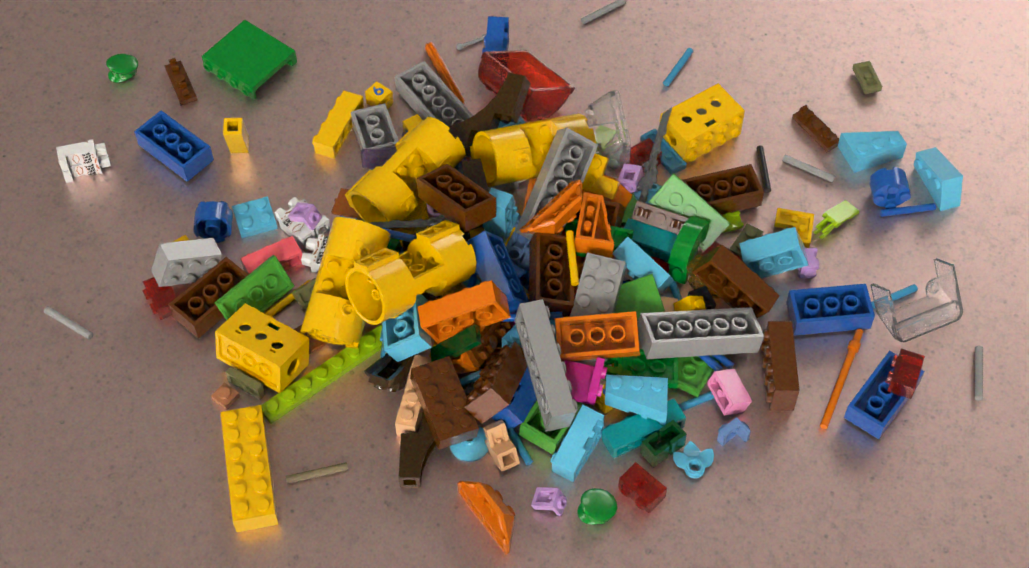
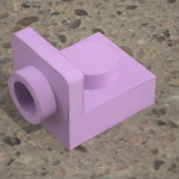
M297 202L288 217L291 221L303 222L310 230H314L322 215L314 204Z
M537 487L531 506L535 510H553L557 516H562L567 505V498L559 488Z

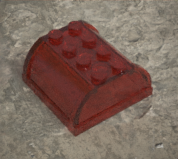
M527 50L483 52L481 56L482 60L478 69V78L487 90L497 94L503 86L508 73L524 75L531 84L520 113L522 118L527 121L549 118L562 107L575 89V87Z

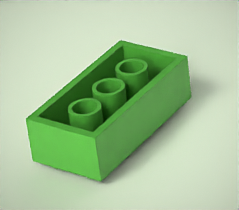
M536 401L524 422L521 423L519 435L553 455L560 447L570 427L546 431L538 402ZM576 401L578 410L575 413L574 419L572 420L570 427L573 424L582 405L587 406L588 404Z

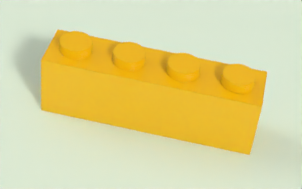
M343 90L342 94L337 97L333 109H330L326 121L322 122L320 131L313 137L312 144L314 145L315 153L335 159L353 128L351 112L364 109L363 96Z

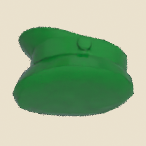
M129 54L111 56L106 61V65L110 70L108 78L115 83L124 82L132 78L137 73L138 60Z
M592 488L582 494L581 504L578 507L577 513L579 519L586 524H605L616 514L617 501L608 491Z

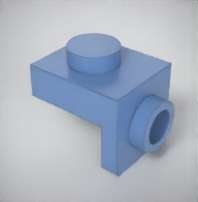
M736 417L730 423H724L719 428L717 441L724 446L738 435L744 442H747L751 433L750 428L745 422H741Z

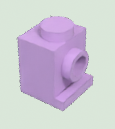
M623 165L618 182L630 193L638 192L636 188L641 178L644 177L642 166Z
M805 248L809 265L797 268L799 278L811 279L816 277V270L819 269V260L816 258L817 248Z

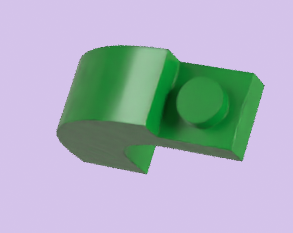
M691 216L682 226L668 264H670L668 274L674 281L682 284L687 283L694 254L700 243L706 239L710 221Z

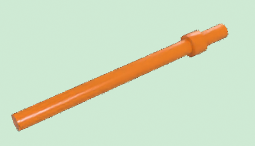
M856 329L853 339L849 341L847 346V355L820 423L822 429H827L854 356L859 352L860 340L863 335V330Z

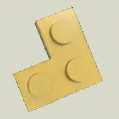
M594 154L582 183V189L614 200L620 182L603 176L609 158Z
M777 208L774 227L785 229L796 227L804 246L809 248L814 214Z

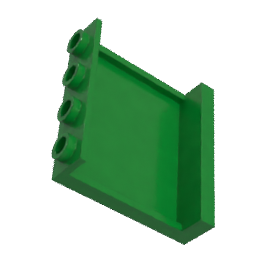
M243 20L202 55L203 67L208 72L214 73L219 79L225 80L233 88L239 89L244 95L250 96L253 99L257 98L255 91L286 63L291 66L297 63L294 49L246 20Z

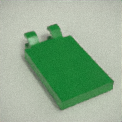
M640 349V356L605 358L603 367H607V375L668 378V388L677 389L678 357L647 359L644 350Z

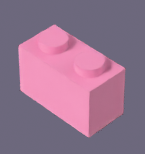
M735 369L715 371L707 382L724 416L744 413L752 402Z

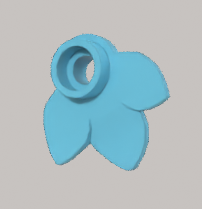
M689 441L683 453L673 452V460L678 467L684 469L687 476L696 479L703 476L705 468L712 465L714 452L712 448L701 452L692 441ZM691 468H697L698 471H693Z

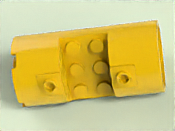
M580 113L480 131L475 135L473 145L470 146L471 160L481 159L488 187L537 178L557 130L569 128L596 143L593 128L589 129L586 123L588 119Z
M427 117L425 120L418 121L395 144L397 152L382 167L377 166L373 170H369L345 194L350 207L354 208L358 215L367 223L389 222L397 219L403 221L418 206L416 201L418 196L417 178L446 164L455 168L466 154L462 142L458 137L454 138L448 131L450 128L438 119Z
M334 217L300 330L301 333L305 334V332H308L307 336L325 343L334 345L345 344L347 348L358 349L366 321L356 313L349 301L345 285L346 275L351 268L355 267V261L387 248L391 236L388 231L364 221L346 217Z
M444 220L416 233L417 238L410 242L407 251L399 254L396 251L384 248L355 261V267L351 268L346 275L345 285L349 301L356 313L367 323L377 325L390 318H396L413 307L416 295L422 294L424 291L434 296H440L452 287L468 280L475 273L476 256L472 245H468L462 237L464 233L460 230L459 224Z

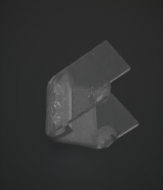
M612 90L589 104L588 109H585V117L588 119V127L594 128L598 144L596 154L609 158L605 169L606 175L619 178L623 165L629 164L631 142L619 91Z
M938 258L933 259L937 277L927 283L925 288L927 296L896 309L890 290L874 283L870 284L876 313L895 340L904 343L960 320L963 315V307L954 264Z

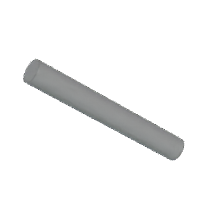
M617 0L581 18V22L586 24L626 4V0Z
M786 154L783 157L782 161L833 183L835 179L834 175Z
M49 306L45 308L44 313L87 339L93 337L91 331Z
M982 346L975 347V400L978 401L983 400Z

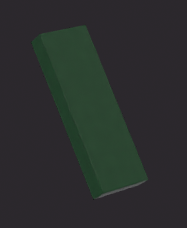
M474 324L430 348L431 362L449 356L452 360L480 345V326Z

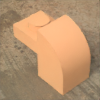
M501 419L483 427L486 436L485 444L491 458L501 472L520 464L516 447L509 440L505 422Z

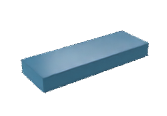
M656 129L640 136V140L650 152L652 151L657 134ZM662 138L661 152L657 156L658 161L671 175L685 169L687 163Z

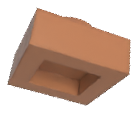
M225 382L211 395L212 400L225 410H228L240 397V393Z

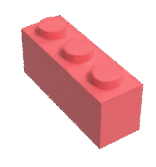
M290 236L272 245L265 246L258 251L249 253L240 259L244 271L250 274L272 255L277 257L286 271L302 264L301 258L303 254L294 237Z

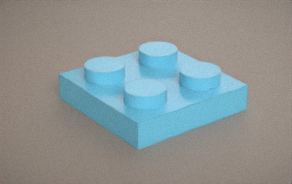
M268 196L232 206L241 238L278 229Z

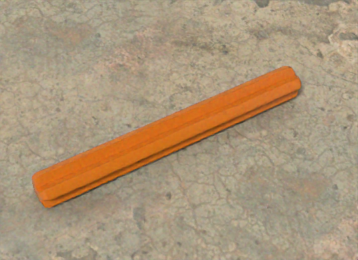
M432 42L426 43L425 50L440 78L454 95L465 104L464 98L435 45Z

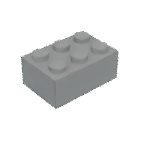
M386 104L351 112L352 126L365 164L370 165L389 160L397 152L395 144L398 142V138Z
M214 238L159 244L151 271L159 287L194 283L219 263L222 253Z

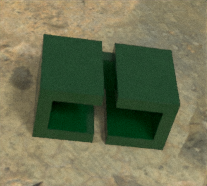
M672 420L659 429V434L655 432L642 441L640 454L654 468L668 458V453L672 455L673 452L685 446L687 434Z

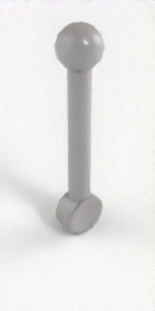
M486 34L463 44L458 43L456 47L458 50H461L465 46L484 41V35Z

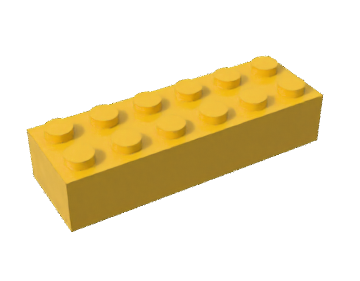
M256 405L220 412L232 519L236 532L279 525L262 406Z

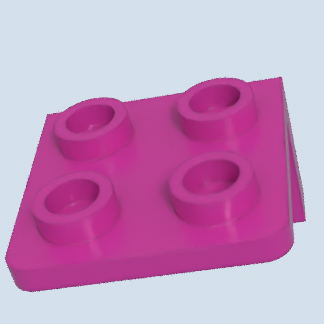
M597 357L595 367L572 361H564L566 365L565 376L572 386V400L575 399L577 402L595 405L596 397H601L603 389L600 380L605 379L607 367H603L605 359Z

